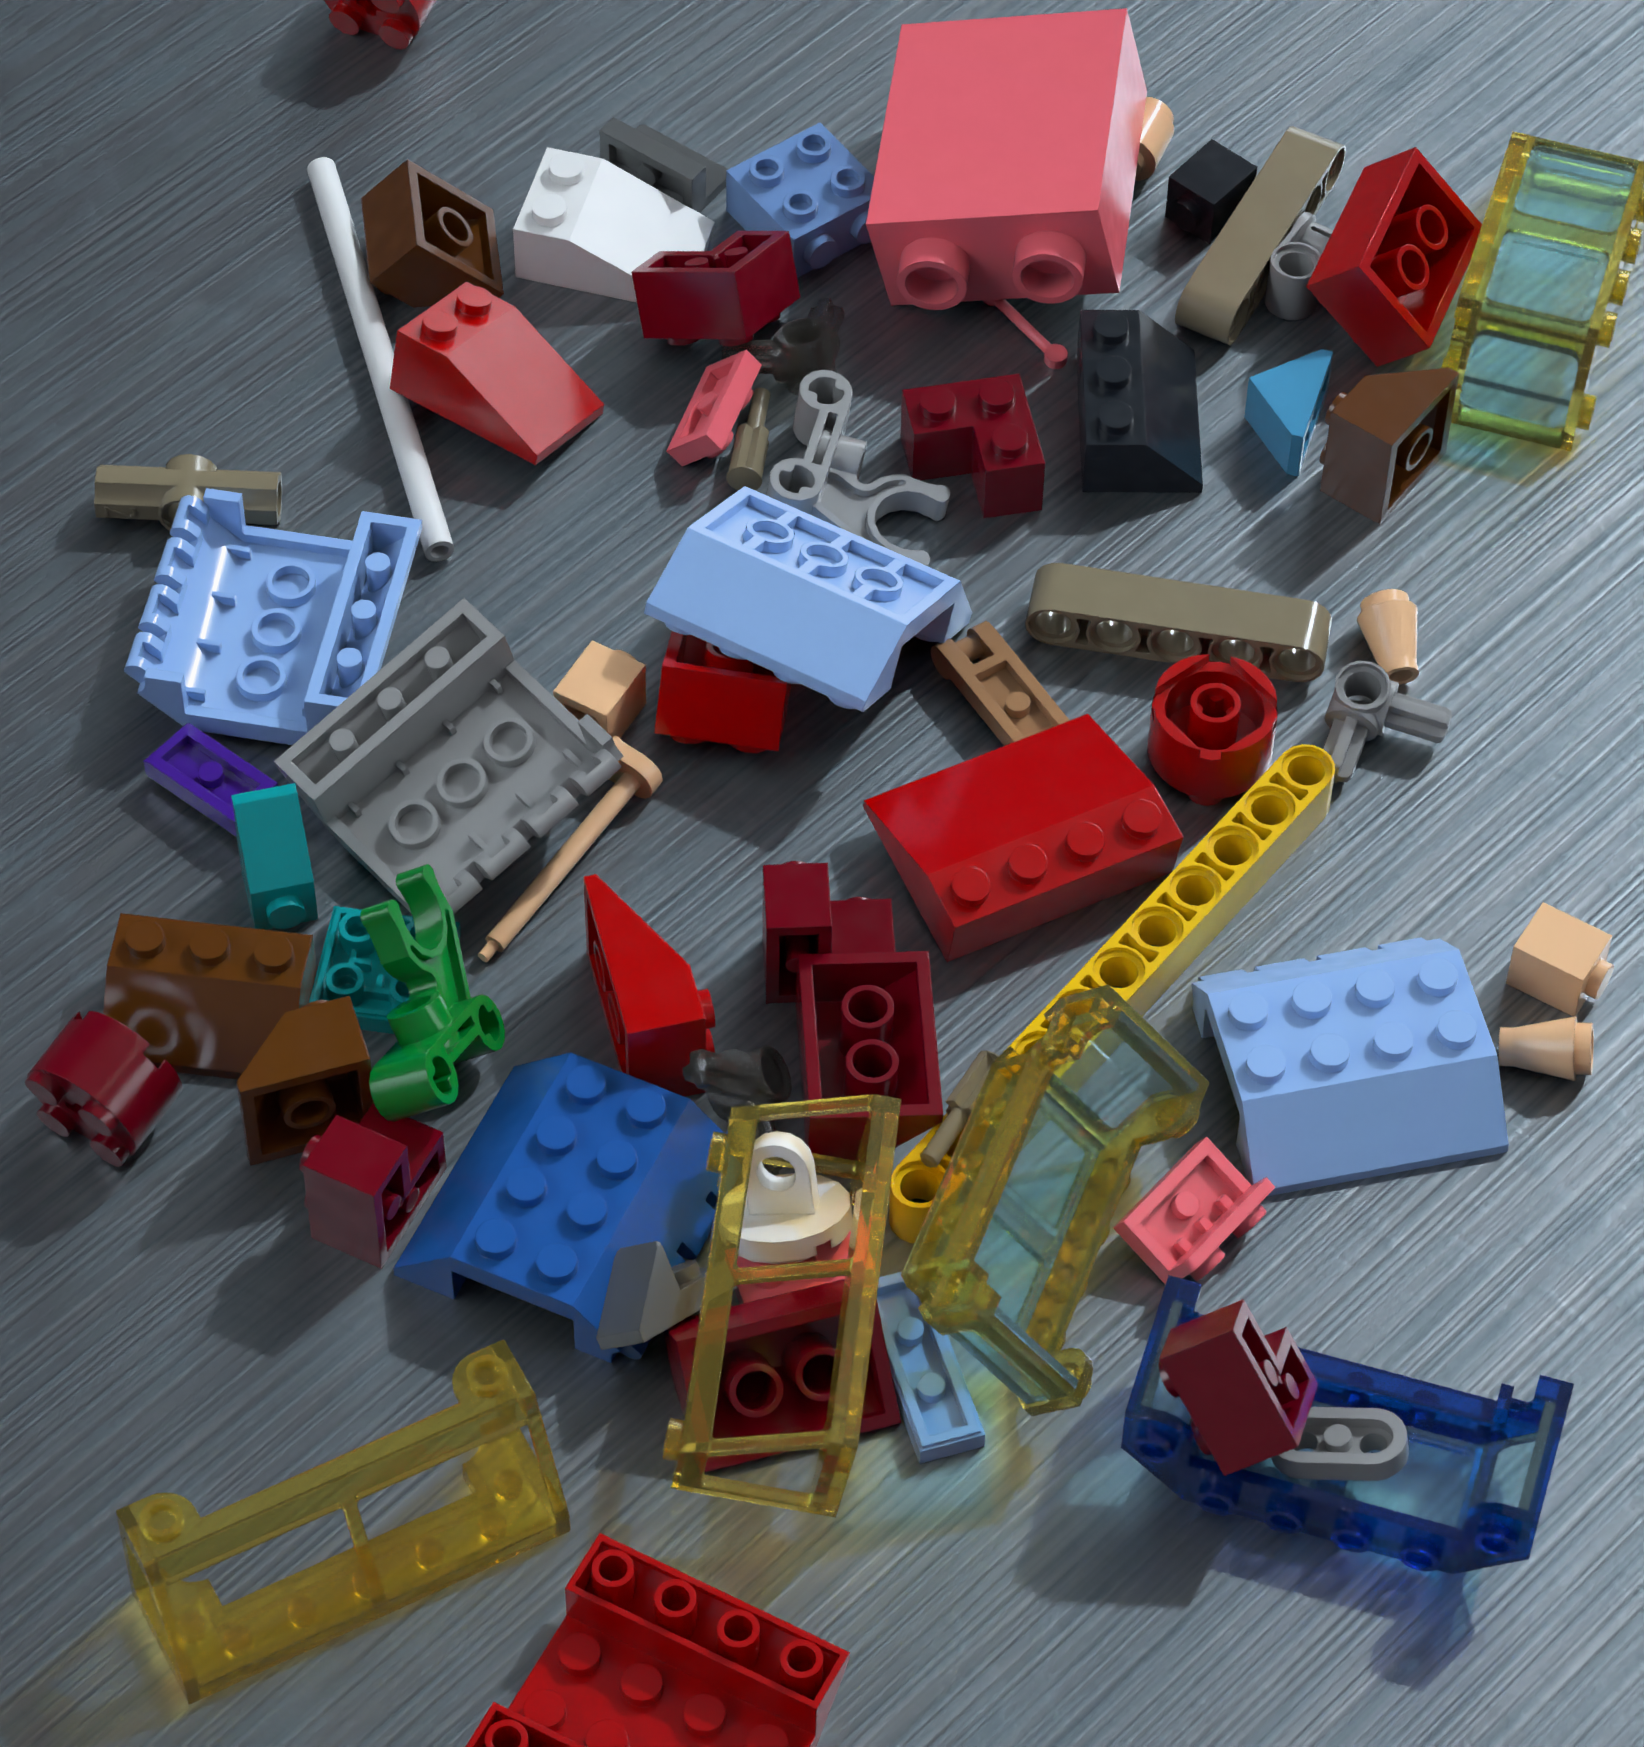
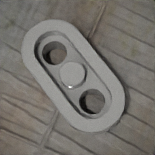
M1311 1407L1299 1446L1271 1458L1275 1467L1280 1472L1296 1479L1384 1480L1397 1474L1407 1463L1409 1457L1407 1430L1403 1421L1397 1415L1384 1409ZM1304 1448L1314 1449L1312 1452L1299 1450ZM1372 1450H1380L1377 1453H1367Z

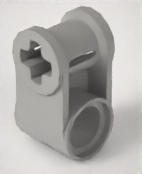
M1304 212L1299 216L1290 233L1274 249L1270 258L1265 306L1270 313L1281 319L1301 320L1307 318L1320 303L1306 286L1333 230L1317 223V218L1314 214Z

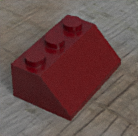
M929 951L798 954L795 1002L805 1144L810 1148L814 1162L874 1160L942 1123L943 1104Z
M859 1276L690 1316L663 1331L675 1390L703 1473L901 1423L876 1293Z

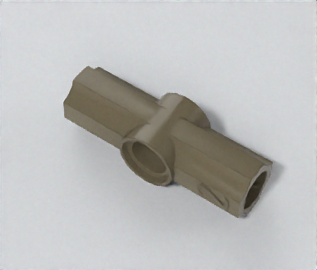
M193 454L173 457L167 462L166 467L100 465L96 469L94 507L96 517L160 520L166 529L171 530L180 499L183 496L191 495L203 501L205 490L209 488L242 493L246 524L278 525L281 520L283 487L281 472L218 470L216 465L209 459Z

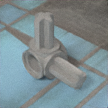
M1360 660L1347 664L1341 668L1336 676L1334 692L1324 717L1325 723L1329 726L1330 730L1323 749L1331 755L1335 763L1333 783L1337 784L1338 782H1348L1351 780L1365 741L1375 739L1377 735L1382 736L1386 727L1435 743L1442 742L1447 735L1451 723L1452 711L1449 708L1398 693L1399 682L1390 680L1384 669L1373 662ZM1361 695L1371 699L1373 702L1365 705L1356 704L1350 701L1349 697Z

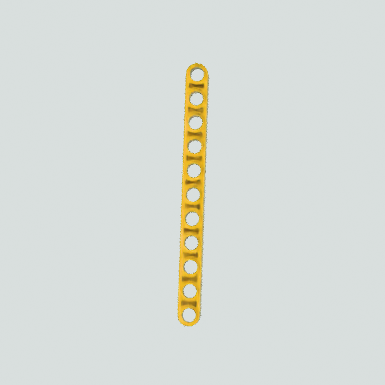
M1307 744L1293 746L1286 750L1000 1055L1010 1065L1012 1076L1008 1079L978 1125L973 1128L967 1125L964 1126L937 1167L930 1168L924 1165L920 1155L942 1123L933 1127L896 1166L890 1180L888 1222L892 1231L900 1239L909 1243L924 1244L932 1242L941 1236L1325 819L1330 808L1335 775V763L1330 754L1320 747ZM1072 1028H1083L1085 1030H1075ZM1032 1070H1044L1046 1072L1040 1073L1034 1072ZM994 1112H1003V1113H1006V1114H1008V1115L1000 1116V1115H994V1114H992V1113H994ZM947 1113L943 1116V1122L948 1116ZM963 1155V1156H966V1157H968V1158H966V1159H955V1158L950 1157V1156ZM912 1199H925V1200H927V1201H929V1202H926V1203H914V1202L909 1201V1200H912Z

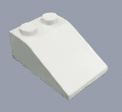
M547 147L513 228L515 276L526 280L637 303L631 271L659 251H707L715 231V222L602 158Z

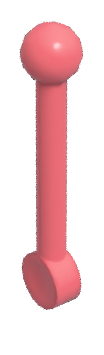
M1006 299L983 300L989 306H996L1044 353V363L1046 366L1052 369H1060L1066 365L1068 350L1063 345L1051 344Z

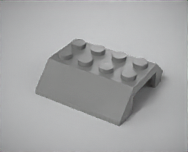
M463 598L287 749L274 763L290 784L295 783L297 793L330 834L410 913L407 902L396 886V876L399 873L429 864L434 870L438 884L451 906L453 914H455L482 890L479 883L484 878L494 880L531 847L527 841L532 836L543 837L579 805L575 799L580 794L591 795L621 768L618 761L624 756L616 747L613 738L588 714L578 720L515 661L505 636L473 605Z

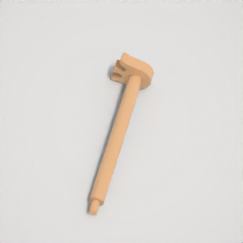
M618 736L613 737L616 747L624 756L618 761L621 768L608 779L615 784L486 936L487 944L478 953V957L482 961L488 962L497 951L503 952L633 795L646 799L651 797L663 781L662 774L648 757L623 742Z

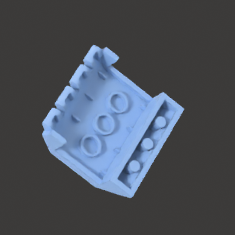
M206 488L203 501L195 496H183L180 499L169 533L173 537L169 538L166 542L154 578L157 584L151 587L138 629L142 632L135 635L124 672L140 683L137 694L182 726L190 723L202 732L293 745L381 669L422 531V520L362 511L353 541L246 525L242 493Z
M1422 937L1380 944L1377 950L1363 947L1318 955L1315 961L1310 962L1302 958L1254 967V972L1247 973L1240 969L1200 976L1197 982L1191 983L1193 993L1192 1009L1201 1037H1215L1240 1114L1236 1146L1247 1180L1253 1185L1267 1177L1275 1186L1268 1196L1490 1156L1508 1151L1509 1143L1497 1053L1460 950L1442 939L1428 941Z

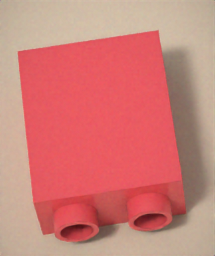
M1127 8L901 25L866 220V227L891 306L913 304L928 310H944L965 301L1029 298L1040 303L1055 304L1068 301L1076 295L1120 292L1147 97V88Z

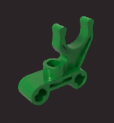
M429 864L399 873L396 876V886L407 902L414 920L415 940L405 925L399 904L394 899L364 908L360 913L361 922L373 942L381 965L393 978L404 982L409 990V999L395 1007L386 1016L397 1042L373 1066L370 1072L369 1085L374 1104L379 1113L391 1122L455 1102L458 1096L459 1085L454 1064L498 1051L502 1048L505 1041L503 1019L494 1001L483 994L472 998L470 996L453 910L438 884L432 866Z

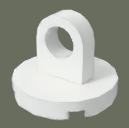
M780 1131L765 1133L753 1142L744 1162L743 1176L745 1185L729 1194L719 1208L722 1242L728 1249L731 1245L736 1246L738 1256L759 1263L783 1264L810 1259V1257L817 1255L816 1246L824 1244L829 1240L831 1241V1248L837 1246L846 1238L853 1227L850 1193L839 1182L822 1175H816L814 1158L810 1148L802 1139L791 1133ZM769 1157L783 1158L794 1167L795 1173L773 1175L764 1168L762 1160Z

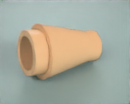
M1398 589L1381 590L1368 595L1360 604L1361 613L1357 617V623L1377 664L1384 669L1390 680L1399 682V685L1415 680L1419 675L1417 666V606L1409 601V596L1406 592Z
M1577 1016L1519 1027H1500L1499 1066H1513L1572 1081L1576 1080V1075H1592L1594 1054L1593 1023L1577 1022Z

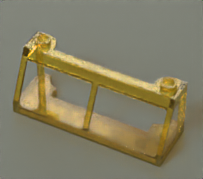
M871 1094L731 1107L725 1133L712 1132L706 1171L718 1173L716 1184L718 1192L687 1400L682 1420L669 1418L662 1455L663 1460L675 1461L671 1489L836 1518L859 1443L901 1099ZM868 1111V1119L855 1160L812 1153L816 1173L852 1179L850 1196H852L851 1205L854 1206L847 1259L738 1267L737 1259L757 1123L767 1120ZM769 1157L762 1160V1163L794 1169L783 1158ZM845 1276L828 1412L823 1431L720 1439L712 1437L733 1287L740 1284ZM819 1449L811 1493L704 1475L707 1459L712 1456Z
M504 1339L469 1354L459 1362L452 1378L453 1391L459 1402L458 1404L200 1518L194 1505L189 1500L174 1493L153 1494L116 1510L132 1594L189 1705L571 1531L569 1511L535 1392ZM523 1426H528L536 1456L520 1430ZM479 1447L477 1453L469 1461L462 1464L463 1479L472 1494L368 1540L357 1505L360 1499ZM338 1509L343 1511L354 1546L222 1606L209 1579L197 1582L181 1581L186 1577Z

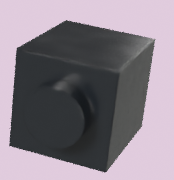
M1211 139L1169 176L1165 217L1173 221L1180 229L1190 232L1206 243L1211 244L1215 241L1256 178L1257 166Z

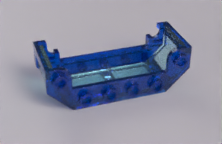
M1168 1275L1125 1411L1121 1448L1181 1499L1198 1504L1203 1510L1215 1515L1226 1516L1235 1514L1264 1522L1271 1529L1281 1533L1297 1534L1301 1532L1330 1540L1346 1551L1355 1553L1370 1551L1399 1559L1406 1566L1419 1571L1439 1570L1456 1574L1529 1559L1572 1395L1573 1383L1540 1375L1535 1396L1529 1402L1512 1398L1514 1386L1502 1383L1496 1401L1299 1348L1318 1383L1311 1407L1378 1408L1394 1413L1403 1421L1407 1430L1409 1445L1407 1463L1394 1476L1379 1481L1296 1479L1280 1472L1275 1467L1272 1458L1224 1476L1213 1455H1205L1197 1445L1191 1427L1192 1418L1180 1397L1174 1398L1169 1394L1159 1373V1358L1170 1329L1203 1316L1196 1307L1202 1284ZM1304 1448L1300 1449L1299 1451L1312 1452L1314 1451V1449ZM1372 1450L1367 1453H1377L1380 1450Z

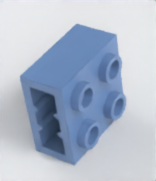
M819 122L726 170V211L746 231H789L798 278L813 269L826 266L834 258L861 244L871 242L866 227V220L874 176Z

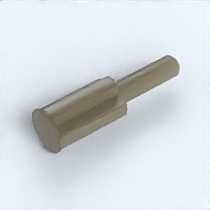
M756 388L753 391L747 423L737 428L729 471L726 476L728 484L736 490H740L744 486L757 490L762 484V475L769 445V431L764 425L771 396L770 392L765 388Z
M980 1051L946 1100V1103L949 1105L945 1110L948 1116L920 1155L924 1165L930 1168L937 1167L964 1126L967 1125L973 1128L978 1125L1008 1079L1012 1076L1010 1065L1001 1056L991 1051Z

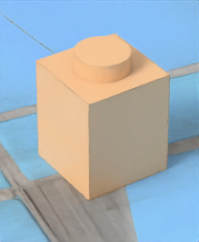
M592 640L554 689L553 696L578 720L588 714L612 738L614 736L621 738L647 703L646 665L637 661L625 651L612 650Z
M1543 902L1513 947L1506 984L1568 1015L1576 1016L1588 996L1598 1000L1610 981L1614 965L1607 962L1612 935Z

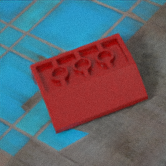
M599 1533L565 1587L566 1617L509 1708L493 1702L465 1747H816L850 1660V1652Z

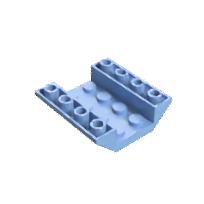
M744 486L687 528L648 598L644 614L664 622L666 627L673 632L693 635L719 647L723 654L731 658L746 659L771 670L777 678L784 682L802 684L828 696L829 700L837 706L864 712L891 689L901 647L915 636L924 641L944 643L969 624L972 611L960 580Z

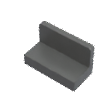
M613 117L599 130L600 158L612 163L698 213L726 187V170H728L726 167L647 125L642 124L635 129Z

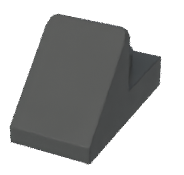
M658 1241L620 1248L614 1258L596 1337L601 1350L645 1343L736 1289L737 1286L727 1263L699 1268L696 1260H690L671 1267L664 1248Z

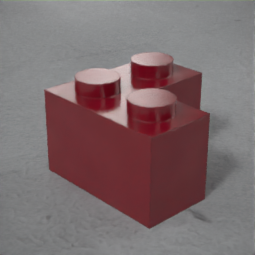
M737 231L711 251H659L631 271L644 338L667 339L670 345H687L700 339H718L719 344L723 346L745 344L754 338V333L767 323L778 320L781 317V312L800 298L789 231Z
M1020 373L902 390L900 438L912 478L922 481L971 474L983 519L1042 510L1045 460Z
M790 861L783 864L763 865L762 943L766 1004L796 1003L798 954L896 952L892 898L870 899L867 897H852L846 900L830 901L828 863Z
M374 1102L360 1123L352 1122L336 1115L322 1136L315 1135L310 1139L300 1160V1171L304 1175L306 1191L304 1206L308 1209L311 1237L382 1269L447 1169L444 1133L410 1117L395 1122L388 1121L379 1113Z
M1242 1299L1170 1329L1158 1363L1162 1382L1171 1396L1181 1398L1192 1418L1191 1427L1197 1445L1205 1455H1213L1224 1476L1299 1446L1318 1383L1287 1327L1264 1336L1245 1300Z

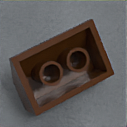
M120 913L107 963L103 1014L124 1024L146 1040L150 1045L143 1055L157 1068L166 1059L177 1073L238 1080L283 1014L287 1011L302 1008L309 1003L317 973L313 935Z

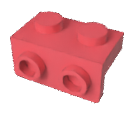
M1205 1137L1197 1142L1113 1229L1167 1287L1188 1275H1191L1195 1281H1198L1225 1257L1226 1254L1219 1246L1231 1233L1240 1238L1263 1218L1267 1211L1260 1203L1273 1191L1275 1186L1267 1177L1251 1185L1210 1139Z

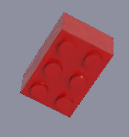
M1414 147L1363 168L1306 287L1377 367L1431 347L1485 227L1417 147Z

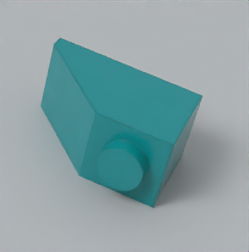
M295 783L231 795L241 871L254 928L264 930L272 928L287 929L303 922L318 920L314 878Z

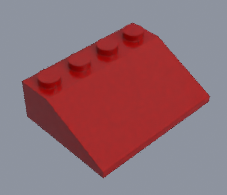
M1089 714L866 799L863 803L864 810L947 962L1171 873L1184 838L1155 785Z

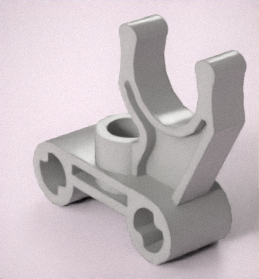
M829 370L813 371L806 375L799 387L793 431L796 438L806 445L807 449L803 459H784L774 465L770 471L766 496L929 567L930 556L926 551L902 549L889 543L879 533L875 523L887 513L899 510L915 511L935 521L942 520L947 513L950 489L945 485L926 483L905 474H892L880 477L870 484L859 482L858 479L866 453L867 442L845 436L853 393L850 382L843 375Z

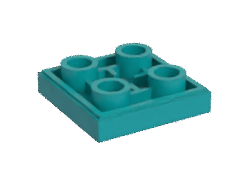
M334 906L309 1003L317 1000L330 1001L350 996L361 1030L394 1034L386 1016L395 1007L409 999L408 987L404 982L393 978L381 965L373 942L361 922L360 913L362 909ZM402 915L407 929L415 940L416 933L413 917ZM455 922V923H456V928H457V933H458V938H459V942H460V937H461L460 922Z

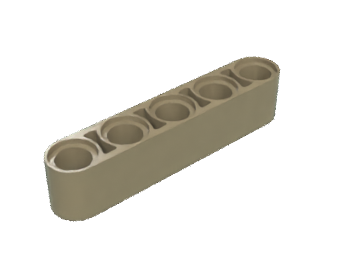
M1290 126L1286 130L1186 284L1176 309L1175 323L1177 325L1228 345H1232L1236 341L1265 295L1270 258L1274 249L1290 233L1299 216L1304 212L1317 214L1339 177L1346 155L1345 145L1294 126Z
M1051 563L1043 565L1037 570L1025 621L1026 630L1033 638L1050 645L1174 664L1187 657L1210 654L1209 661L1230 663L1231 656L1253 664L1268 678L1292 682H1307L1321 676L1325 667L1332 625L1329 611L1319 603L1310 600L1066 563Z

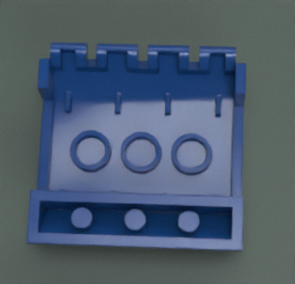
M570 1052L514 1066L394 1266V1276L451 1299H455L466 1278L472 1279L573 1320L575 1349L609 1363L613 1362L617 1352H621L632 1359H640L651 1339L645 1343L601 1350L596 1339L615 1255L623 1247L658 1241L663 1246L671 1267L686 1262L683 1258L689 1260L696 1259L719 1218V1214L712 1207L720 1208L728 1195L734 1191L743 1175L744 1167L731 1155L736 1144L691 1099Z

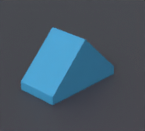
M1320 349L1249 377L1244 417L1286 474L1299 476L1328 392L1333 357L1332 351Z

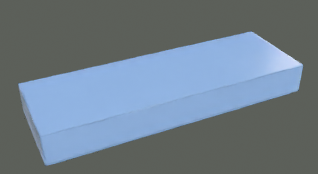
M922 1266L864 1281L876 1293L897 1404L919 1464L985 1447L984 1429Z

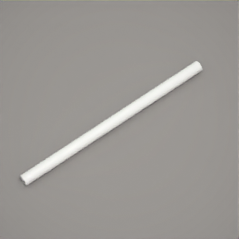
M320 157L309 163L307 167L308 176L414 519L422 520L420 541L425 557L433 562L443 561L454 553L455 548L409 400L390 389L394 352L373 285L370 283L368 268L335 163L330 158Z

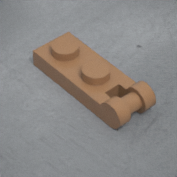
M984 621L968 629L967 637L957 642L949 638L944 643L931 647V657L940 675L947 680L951 679L1004 746L1070 721L989 622ZM978 658L980 662L973 665L971 661Z

